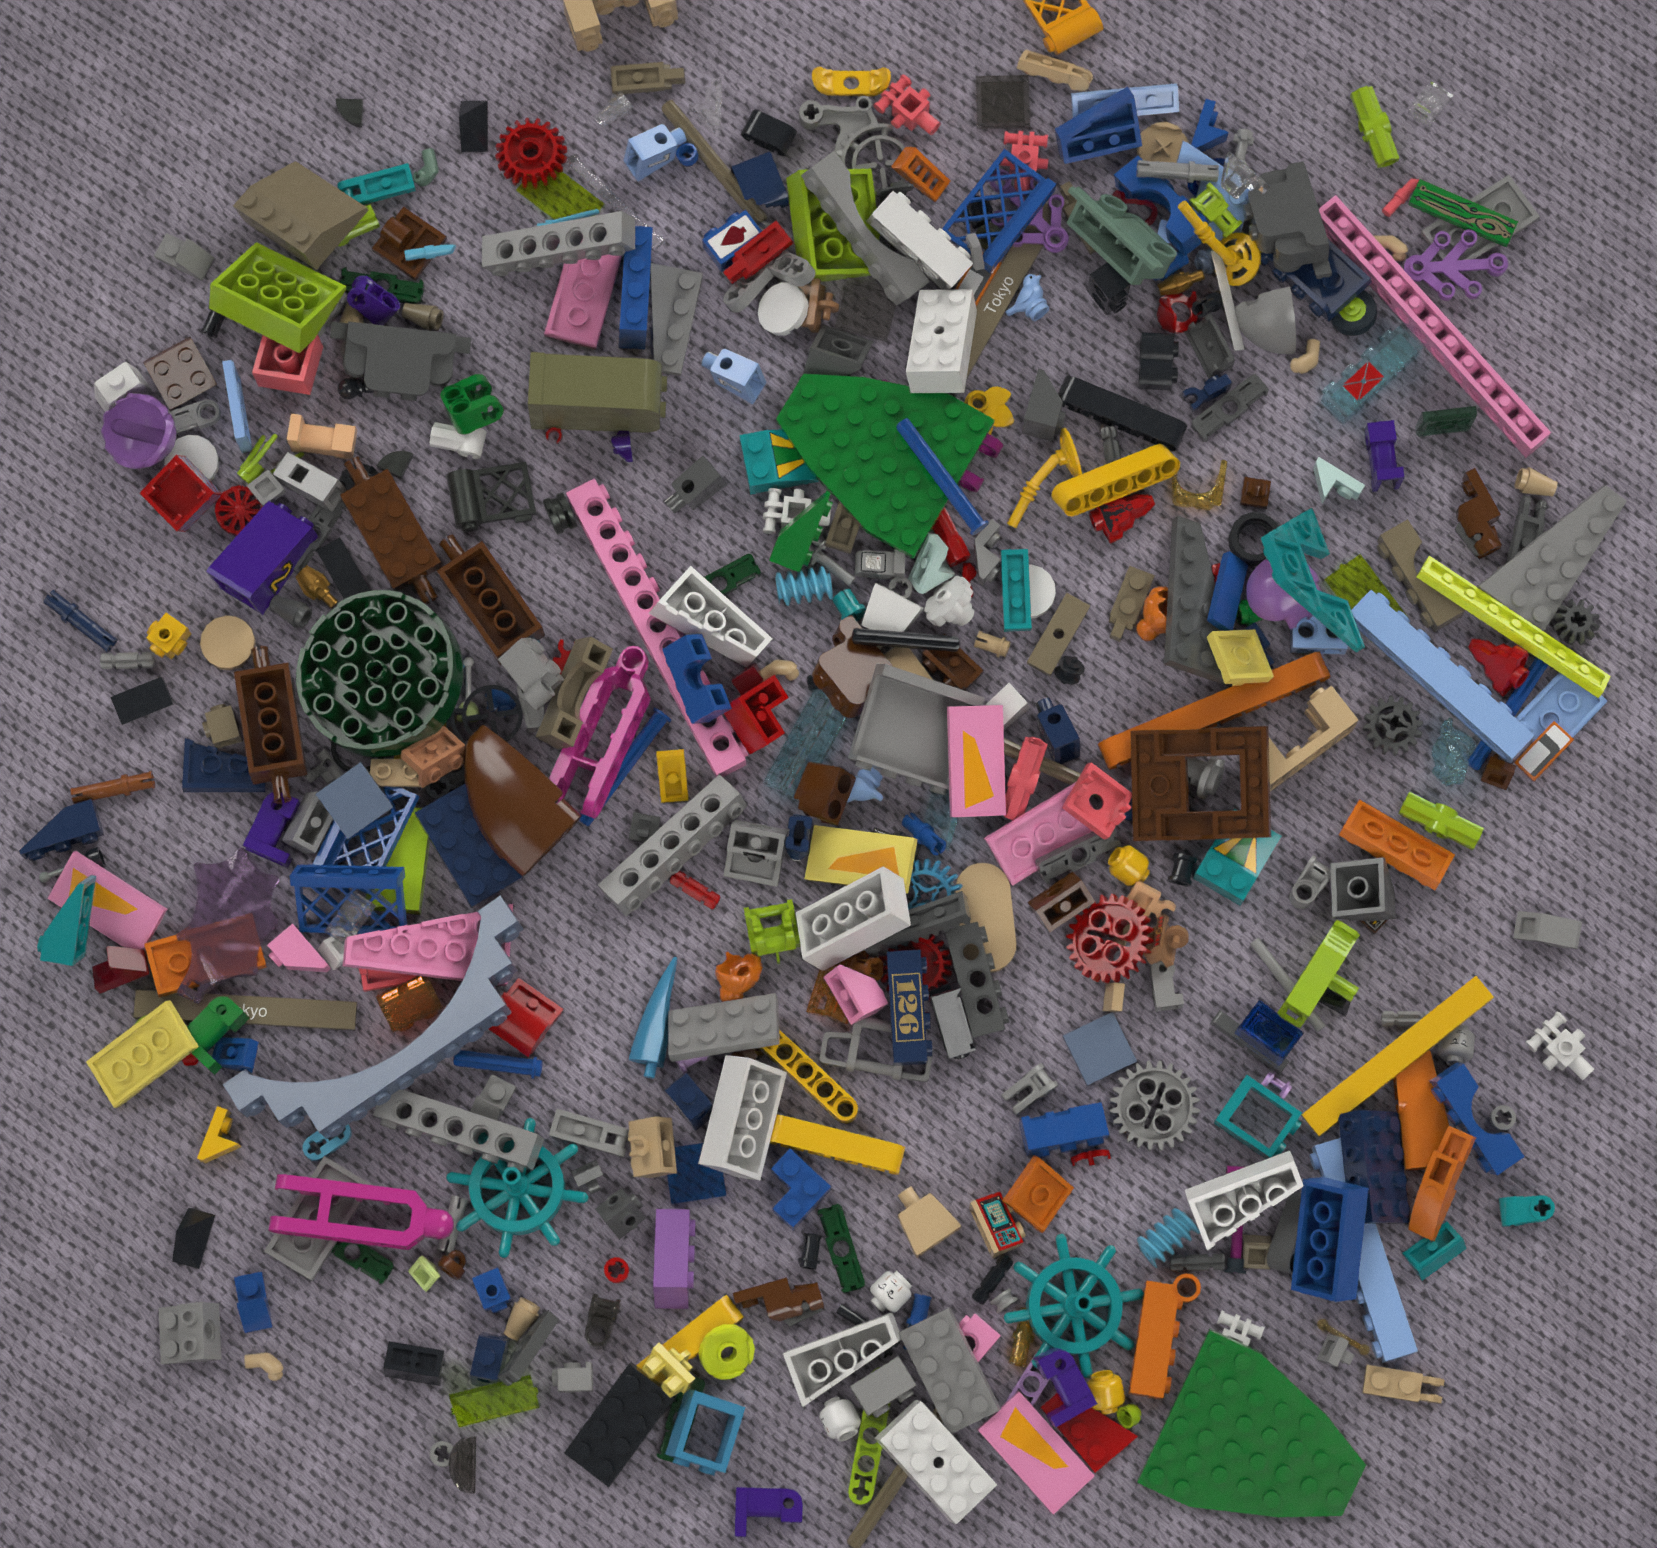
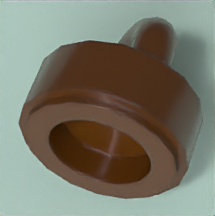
M453 1250L448 1256L443 1255L438 1261L437 1266L452 1279L460 1280L465 1273L463 1268L466 1264V1257L460 1250ZM455 1257H458L459 1263L455 1262L453 1259Z

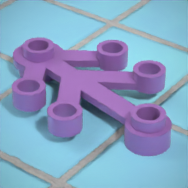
M999 169L1000 175L1010 174L1004 169ZM995 170V172L991 175V177H992V176H997L996 170ZM1033 178L1030 181L1031 190L1035 188L1033 182L1036 180ZM1012 179L1004 180L1005 185L1002 186L1003 193L1017 192L1011 185ZM995 181L990 182L992 190L999 193V188ZM1055 194L1049 198L1048 208L1051 210L1050 225L1042 218V207L1028 225L1035 226L1041 233L1023 232L1020 235L1022 241L1015 242L1013 247H1021L1023 244H1043L1045 249L1052 253L1061 252L1067 247L1069 237L1067 232L1061 228V211L1065 203L1061 195ZM1019 197L1008 198L1017 208L1020 207ZM1053 200H1059L1061 202V205L1059 207H1054L1051 204V202ZM997 210V211L993 212V214H994V213H1001L1002 211H1001V210ZM1012 216L1006 217V218H1007V223H1008V221L1011 219ZM994 218L991 219V223L999 228L1004 227V222L997 223ZM1053 236H1057L1060 239V242L1058 244H1053L1050 241V238Z
M1465 230L1460 237V241L1442 261L1430 262L1440 249L1447 248L1450 243V235L1445 231H1440L1435 235L1433 243L1422 255H1413L1405 261L1403 270L1415 282L1424 281L1444 301L1453 298L1455 287L1448 282L1442 283L1432 273H1443L1465 291V295L1468 298L1476 299L1482 292L1481 284L1477 281L1468 280L1460 272L1486 270L1491 276L1498 277L1503 275L1508 267V259L1501 253H1493L1487 259L1458 260L1468 248L1475 245L1477 234L1473 230ZM1470 235L1473 241L1466 242L1464 236ZM1444 237L1447 242L1440 244L1437 238ZM1499 259L1502 262V266H1495L1493 260ZM1414 264H1419V265H1421L1422 270H1421V271H1416V270H1414V269H1413V265H1414ZM1469 287H1476L1478 289V293H1471L1469 291ZM1443 288H1448V289H1450L1451 294H1450V295H1445V294H1443L1442 289H1443Z

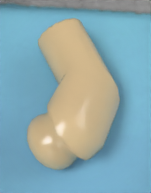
M1373 236L1384 249H1389L1393 252L1392 258L1395 261L1406 260L1407 245L1395 236Z
M1307 340L1306 353L1299 358L1292 359L1290 368L1294 373L1304 374L1317 366L1320 349L1319 340Z
M774 660L760 670L764 680L773 675H785L786 679L792 681L799 676L797 665L793 661Z
M271 1353L248 1354L244 1356L246 1369L261 1367L268 1373V1378L271 1381H278L282 1378L283 1365Z

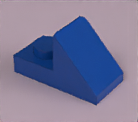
M1205 99L1191 143L1193 147L1201 152L1227 141L1229 133L1214 127L1218 112L1214 111L1216 101Z
M221 1038L215 1044L212 1058L223 1068L240 1072L247 1069L252 1073L259 1042L250 1038Z
M263 1272L234 1277L238 1303L236 1304L244 1332L249 1333L272 1328Z

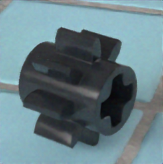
M985 201L987 214H993L990 201ZM973 202L967 206L968 217L983 215L981 202ZM964 211L960 215L961 218L964 217ZM984 220L969 222L973 229H977L985 224Z

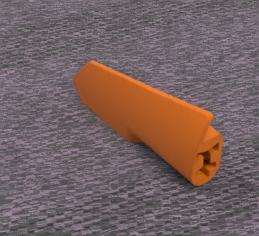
M1430 1050L1393 1078L1395 1100H1398L1396 1111L1400 1116L1405 1171L1426 1170L1433 1151L1438 1150L1449 1125L1444 1103H1439L1431 1092V1089L1434 1087L1430 1080L1436 1077L1437 1074Z

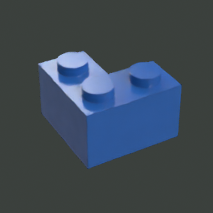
M791 1149L771 1168V1173L790 1189L772 1208L773 1213L794 1231L831 1191V1186Z

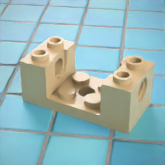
M562 0L564 13L577 51H593L599 47V44L603 43L600 33V22L597 17L598 13L599 15H606L613 12L614 8L622 5L625 7L634 6L639 3V0ZM644 0L653 27L658 25L659 27H667L672 25L674 20L678 19L676 0Z
M1332 686L1326 690L1321 687L1310 695V700L1307 702L1309 707L1304 713L1318 731L1308 738L1309 741L1303 748L1297 745L1286 754L1287 757L1285 758L1269 738L1270 792L1353 732L1358 719Z

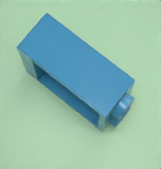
M689 1389L683 1395L665 1455L674 1457L673 1463L689 1468L690 1463L699 1465L698 1471L712 1476L715 1475L716 1471L726 1473L746 1407ZM697 1405L729 1415L715 1462L683 1452Z

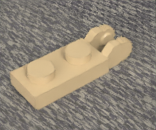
M1024 50L1017 65V69L1023 70L1027 75L1043 76L1051 82L1058 84L1068 83L1070 88L1075 91H1085L1093 79V75L1088 69L1085 70V68L1029 50Z
M1366 1365L1362 1393L1412 1402L1425 1401L1441 1404L1442 1397L1439 1395L1421 1394V1385L1424 1383L1440 1387L1444 1386L1445 1380L1423 1376L1421 1373Z

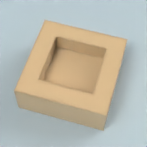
M1113 982L1105 985L1103 1011L1113 1013L1122 1011L1125 984Z

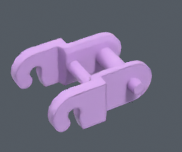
M1269 1071L1261 1085L1268 1086L1269 1083H1272L1281 1090L1279 1095L1284 1100L1292 1088L1289 1085L1290 1082L1288 1081L1285 1084L1275 1077V1071L1273 1073Z

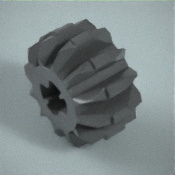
M1570 599L1567 602V606L1561 604L1558 607L1560 613H1555L1553 619L1558 623L1554 625L1553 629L1555 631H1563L1559 636V640L1564 639L1567 635L1569 637V645H1573L1576 639L1580 645H1584L1586 639L1592 640L1595 637L1593 631H1598L1600 625L1595 621L1600 616L1596 613H1590L1594 608L1592 604L1585 608L1584 599H1580L1576 606L1575 601ZM1574 617H1575L1576 621H1581V622H1582L1579 627H1578L1577 623H1572V622H1571Z

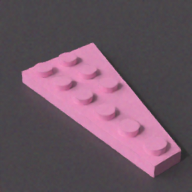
M509 904L508 906L513 912V904ZM478 912L459 914L418 924L349 936L345 938L343 966L463 981L477 943L481 916ZM505 942L501 946L510 958L511 942ZM508 982L504 984H498L497 986H506Z

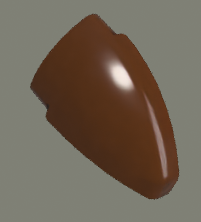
M482 725L470 736L465 748L464 767L465 785L473 817L491 849L500 859L504 858L523 877L573 829L580 820L581 815L564 798L558 802V799L562 796V790L521 753L488 727Z

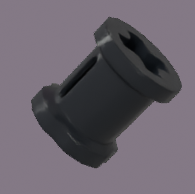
M1174 853V866L1172 874L1168 876L1167 881L1190 887L1192 884L1190 880L1193 864L1197 863V858L1187 854Z

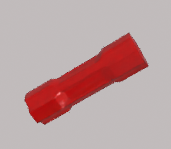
M944 507L932 529L949 548L946 560L950 567H954L971 558V554L963 538L959 535L946 507Z

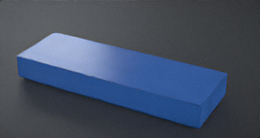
M1230 551L1222 555L1207 621L1220 631L1233 630L1248 564Z

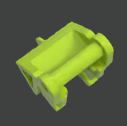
M788 899L787 903L754 909H749V907L743 908L752 954L761 956L775 953L777 964H780L779 952L801 947L792 899ZM782 916L780 926L764 928L760 922L761 918Z

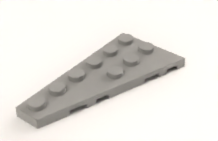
M1601 486L1577 505L1578 507L1562 517L1553 527L1518 552L1514 558L1494 571L1490 577L1479 583L1476 587L1544 631L1627 501L1608 486Z

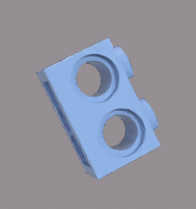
M1314 616L1307 620V617L1301 619L1297 624V628L1290 629V653L1311 654L1320 651L1321 654H1345L1348 645L1338 637L1330 638L1325 631L1327 627ZM1307 627L1311 630L1312 636L1308 638L1302 637L1298 629Z

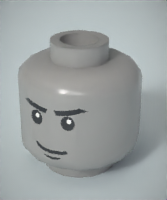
M1461 1024L1438 1042V1056L1446 1061V1064L1449 1066L1456 1062H1469L1474 1055L1475 1035L1466 1025Z

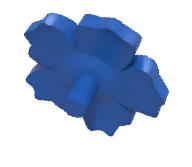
M492 690L494 711L514 709L516 703L508 694L500 690Z

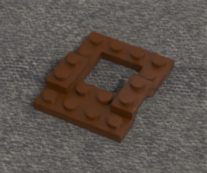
M1268 726L1130 731L1133 841L1271 838ZM1240 755L1241 810L1189 812L1188 757Z

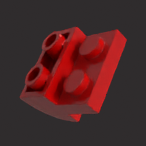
M518 978L510 989L501 995L512 1013L507 1016V1019L502 1024L492 1026L489 1030L529 1057L543 1041L548 1030L561 1016L563 1008Z

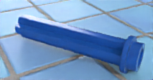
M460 1050L453 1058L455 1066L530 1075L531 1079H535V1076L541 1077L543 1060H538V1057L535 1056L534 1059L465 1050Z

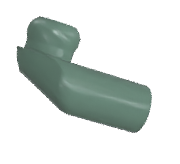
M432 148L421 152L424 166L413 174V180L419 186L429 185L439 172L435 151Z

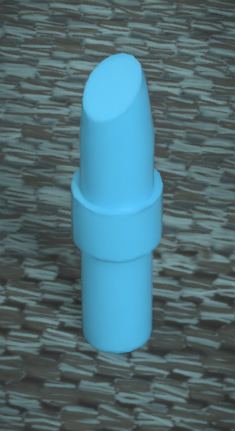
M456 245L424 246V248L404 250L406 261L423 258L432 259L437 256L449 255L455 251Z

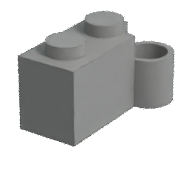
M521 638L498 660L523 690L527 702L533 708L539 710L555 695L553 690L564 681V678L560 675L561 669L553 660H548L543 653V646L536 639Z

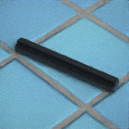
M855 628L852 632V642L862 645L957 652L960 644L957 636Z

